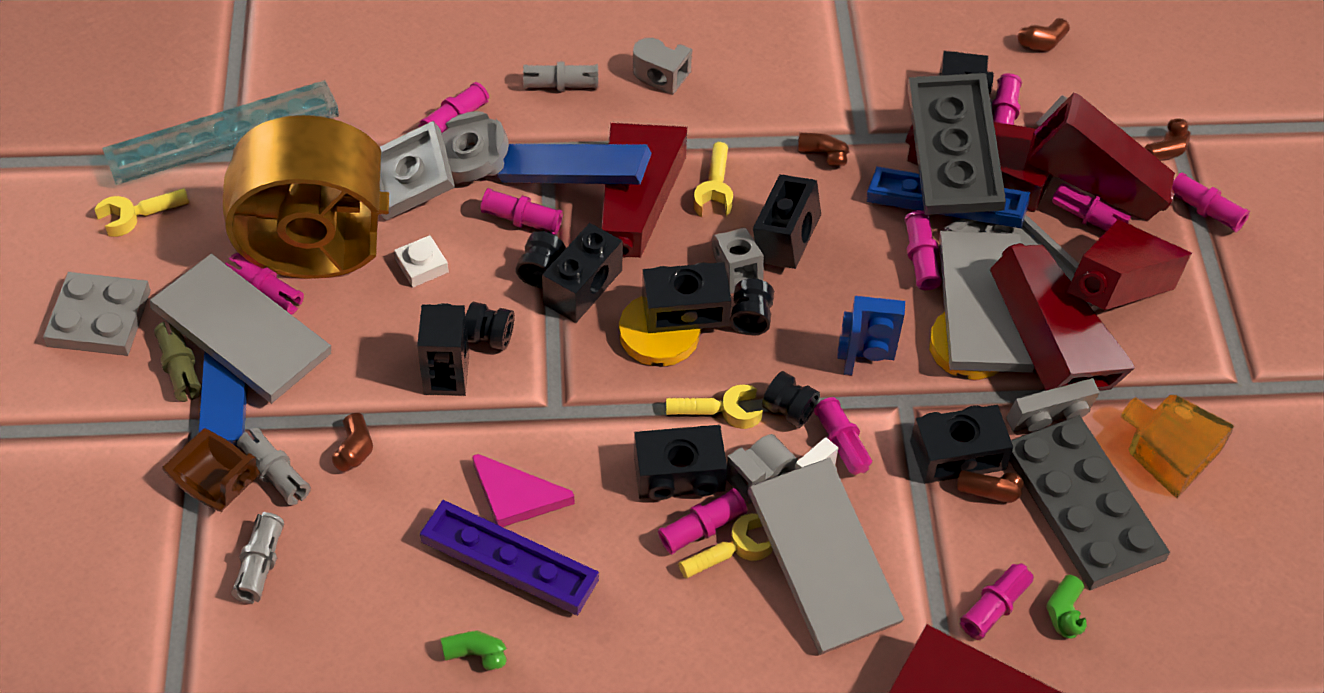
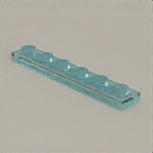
M323 80L103 147L102 149L115 184L119 185L235 149L239 140L247 132L273 119L298 115L326 118L338 117V105L326 81Z

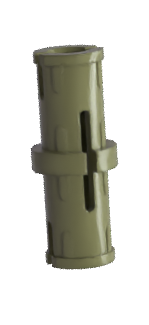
M162 322L154 330L163 354L160 360L164 372L170 375L174 395L177 400L188 401L184 390L186 389L185 386L189 389L191 399H196L200 396L202 387L193 367L195 364L193 351L186 346L183 334L169 323L172 333L168 335L165 323Z

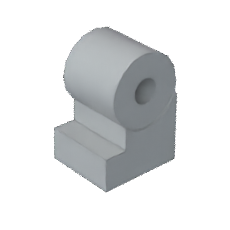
M656 38L641 39L633 47V73L636 78L646 82V84L673 95L691 73L692 49L679 44L673 50L665 47L664 43Z
M746 228L712 236L715 260L717 263H725L730 294L734 293L735 285L744 279L754 278L764 281V255Z
M766 435L745 451L741 447L728 455L726 480L749 504H752L753 502L748 493L750 486L794 471L798 459L775 435Z

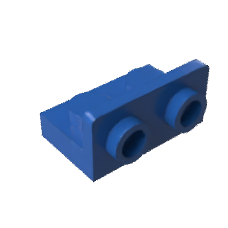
M864 296L854 297L852 312L844 311L842 332L838 344L837 359L845 360L844 375L853 374L856 357H865L872 361L895 360L905 316V301Z

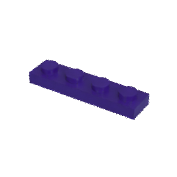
M445 500L441 501L420 532L421 543L577 616L599 581V571Z

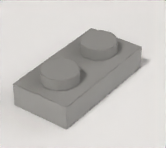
M1091 378L1021 397L1015 400L1006 418L1012 432L1026 428L1029 431H1038L1047 427L1055 420L1063 418L1068 420L1079 415L1081 417L1086 416L1091 411L1090 408L1100 391L1094 379Z

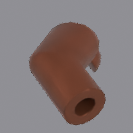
M1057 18L1049 27L1038 25L1023 27L1018 32L1017 39L1023 47L1046 52L1052 50L1069 32L1070 26L1066 20Z
M1181 118L1170 120L1167 124L1168 132L1165 134L1164 140L1147 144L1145 149L1160 161L1182 155L1186 151L1191 132L1188 131V122Z
M799 132L798 151L828 153L827 163L830 166L842 167L847 164V154L850 153L847 143L828 134Z
M352 413L343 419V425L348 437L340 444L339 450L332 454V462L339 471L347 472L352 467H358L373 450V442L361 413Z
M963 470L957 482V488L960 492L1005 503L1017 501L1022 496L1021 489L1024 486L1022 478L1013 472L1004 473L1001 478Z

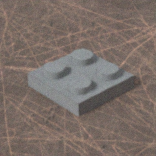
M434 121L380 146V191L389 192V214L380 215L386 221L455 188L441 129Z
M68 272L43 336L47 347L128 356L151 292L148 281Z

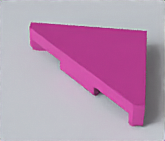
M476 454L472 456L473 466L494 520L501 527L575 504L574 494L569 489L483 455Z

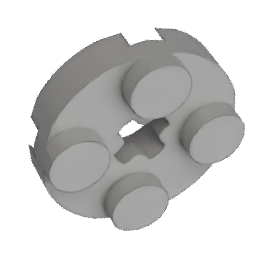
M475 111L460 114L446 123L448 129L442 133L454 184L474 181L486 175H496L503 169V159L507 154L509 141L500 121L490 119L487 113ZM469 143H475L472 149L463 151L468 148Z

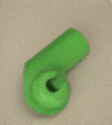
M1066 575L1047 602L1046 607L1055 631L1061 636L1070 639L1082 634L1087 627L1086 618L1080 619L1081 612L1075 610L1073 606L1084 590V584L1073 575Z
M470 631L441 638L445 661L474 654L481 656L482 665L486 670L502 668L507 662L504 650L507 648L504 642L481 631Z

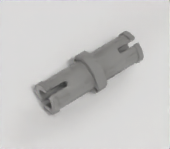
M557 62V65H523L524 89L557 88V91H565V88H598V64L565 65V62Z
M250 429V433L255 438L254 440L247 432L243 433L237 442V446L245 455L251 453L256 457V467L260 471L259 477L264 482H270L285 498L288 505L298 504V500L293 496L294 493L301 501L308 496L311 487L290 465L289 456L284 451H277L260 429Z
M267 512L256 516L250 541L247 545L243 546L239 557L242 563L232 589V595L235 599L249 604H253L254 601H260L269 570L274 568L277 560L275 553L276 545L284 527V521L281 517Z

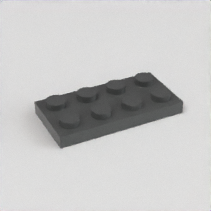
M986 73L909 77L908 93L924 215L1003 211L1006 198Z
M1080 415L1011 440L1013 444L1009 460L1011 465L1022 478L1026 489L1089 590L1167 560L1170 554L1169 549Z

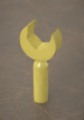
M716 142L713 145L709 181L698 185L694 192V210L701 217L703 204L710 200L724 204L726 216L732 210L733 192L727 184L723 183L728 146L723 142Z
M184 188L159 195L158 197L142 200L135 206L125 197H108L99 202L94 210L98 220L112 213L120 216V219L105 225L108 236L118 237L134 229L137 224V215L147 216L189 204V200Z
M750 385L731 387L724 394L723 401H718L714 398H666V415H715L718 412H722L728 424L740 429L752 428L759 424L762 420L763 410L746 413L738 406L739 401L756 398L757 389Z
M747 514L736 520L732 527L731 542H721L679 562V569L684 578L687 579L731 558L734 552L741 558L750 561H758L770 555L773 551L770 541L757 544L747 536L748 530L763 526L758 514Z

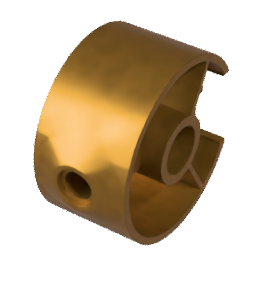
M287 116L273 119L254 127L237 143L224 176L223 215L226 233L232 246L240 255L262 269L270 268L276 274L294 278L336 277L365 266L376 257L378 215L389 214V192L380 191L381 148L371 137L356 127L342 121L320 116Z

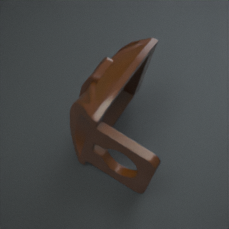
M203 428L162 467L164 472L181 489L218 512H222L260 475V471L256 467V457L251 453L245 455L232 443L206 428Z

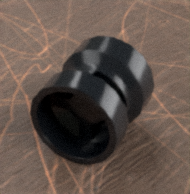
M538 231L532 233L525 244V254L521 255L516 265L517 276L530 286L542 288V274L566 249L563 241L548 232Z
M750 278L739 281L735 285L733 296L735 305L731 310L730 324L737 332L754 336L761 335L769 330L772 315L769 309L773 306L775 292L769 283L760 279Z
M473 301L466 313L468 342L478 344L484 341L488 342L492 348L505 350L508 347L514 328V311L499 308L496 311L490 310L486 304Z
M781 371L767 388L762 400V407L772 413H782L786 416L787 422L797 428H801L814 412V408L820 398V392L808 385L803 387L796 385L795 377L785 371Z

